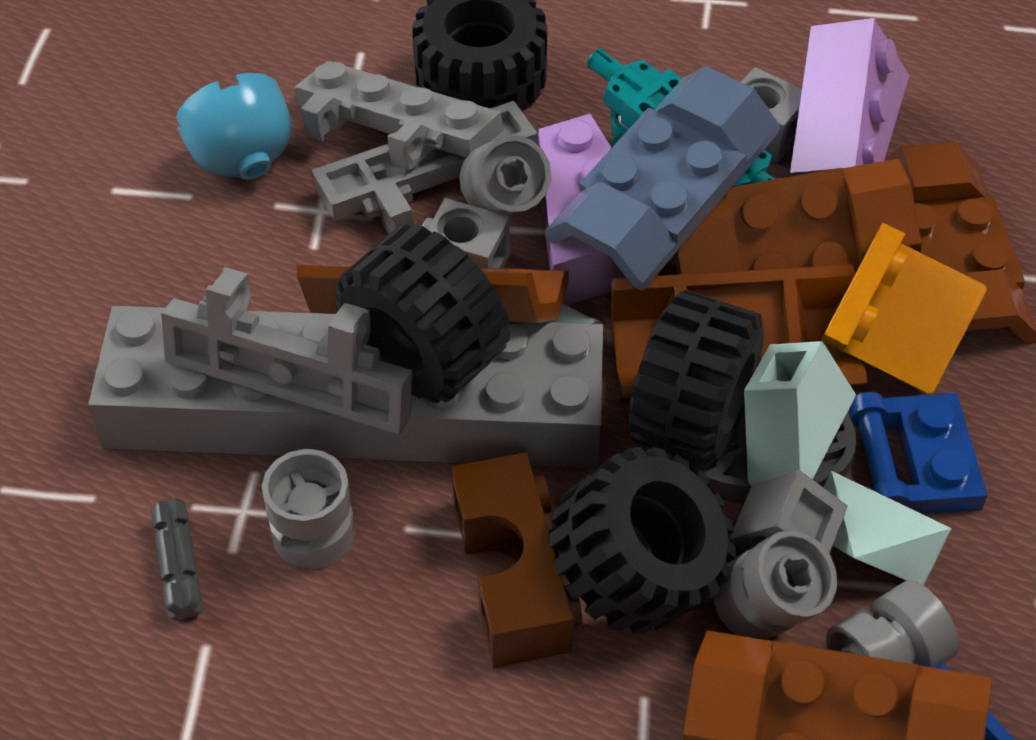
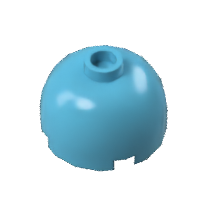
M263 73L235 75L239 84L222 90L218 81L208 84L190 96L178 110L176 119L180 127L177 128L182 141L196 164L207 172L227 178L255 179L266 174L271 169L272 163L280 157L286 148L292 124L289 110L276 79Z

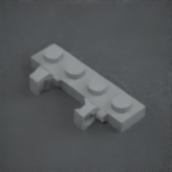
M325 62L294 87L298 105L302 106L300 113L303 114L306 129L305 135L307 137L323 142L325 134L330 130L339 129L347 121L389 133L387 138L392 164L411 170L435 148L467 158L473 150L493 141L503 132L502 115L499 111L476 105L471 101H462L435 93L427 88L415 87L388 79L383 75L371 74L351 68L339 62Z
M514 101L491 108L501 112L503 132L494 140L503 136L519 135L531 139L538 145V133ZM386 144L312 169L311 173L314 188L334 221L363 211L367 219L380 216L383 227L390 234L401 225L407 224L410 227L414 225L412 209L408 204L413 201V194L459 178L463 162L466 158L435 148L411 170L392 164L389 147Z
M224 267L221 270L222 274L214 284L206 288V296L199 302V305L173 298L161 312L165 362L398 435L402 433L410 420L412 370L380 361L379 349L367 345L371 333L370 311L368 309L344 303L328 325V336L324 335L322 340L317 342L258 324L260 320L259 315L246 311L251 298L248 274Z

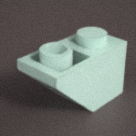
M822 341L770 344L744 390L748 483L751 486L796 470H800L813 480L856 396Z

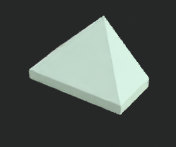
M831 471L823 488L848 505L833 546L855 559L906 581H916L924 586L952 528Z

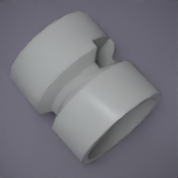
M519 135L503 136L478 147L468 155L463 162L459 175L460 187L469 205L504 215L523 212L537 205L548 192L551 181L550 162L544 150L531 139Z
M313 449L292 451L275 460L265 472L261 486L275 551L283 561L296 568L315 570L331 566L342 559L349 551L355 535L349 483L345 468L336 457L324 451Z
M786 530L773 534L757 544L753 549L744 552L727 563L732 572L728 581L719 586L720 592L713 597V601L720 619L730 631L738 636L767 640L823 612L832 603L836 593L837 572L831 556L819 541L804 532Z
M910 580L903 582L873 601L870 612L865 608H861L830 627L826 633L828 650L918 664L919 666L936 668L956 656L960 646L958 632L953 620L941 601L928 588L919 582Z

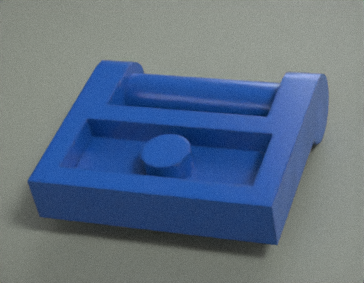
M865 392L855 396L848 413L853 426L859 428L873 483L871 490L921 514L983 509L988 495L957 393L883 398L878 393ZM884 427H897L912 485H906L898 480Z

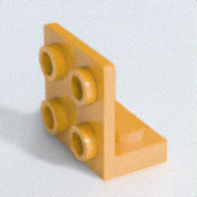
M882 223L821 341L925 394H931L935 391L987 288L984 284L902 244L901 241L905 233Z

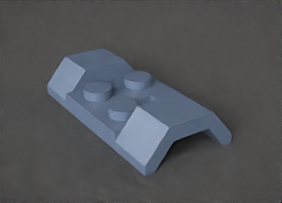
M703 66L682 78L654 110L649 107L579 183L580 192L544 231L545 239L557 243L573 236L610 256L631 285L643 291L779 133V123L754 88L714 69Z

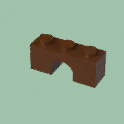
M527 452L451 466L453 505L465 554L500 551L512 556L517 561V563L505 571L478 576L479 612L493 668L572 652L573 626L582 624V610L579 597L575 600L571 598L565 589L569 585L564 586L562 577L557 574L553 563L554 560L559 558V552L550 548L549 534L556 529L548 530L544 514L551 513L550 495L544 475L533 476Z

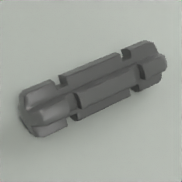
M173 498L168 502L159 501L152 507L151 514L153 528H155L156 532L155 542L161 580H163L164 604L170 619L180 621L186 617L198 616L203 609L193 541L190 535L189 516L184 501Z

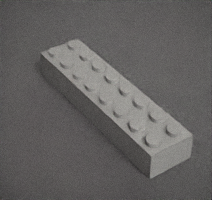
M112 306L88 403L102 449L283 456L289 452L302 449L324 451L336 458L472 463L527 452L531 466L597 469L601 427L603 324L509 322L507 327L510 330V340L506 343L507 347L453 399L446 403L443 401L432 403L424 398L419 399L411 395L410 420L402 433L398 435L165 362L161 312L165 308ZM247 311L259 315L260 320L258 324L320 342L324 335L328 336V325L336 315Z

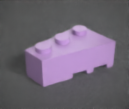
M875 18L811 26L790 169L792 176L885 161L910 75L897 56L893 40L887 39Z
M591 114L538 129V146L544 150L551 168V181L548 192L541 200L543 228L545 230L580 192L579 183L611 149ZM573 236L557 243L546 239L548 269L569 271V283L563 300V304L567 306L611 292L612 279L626 278L610 256Z

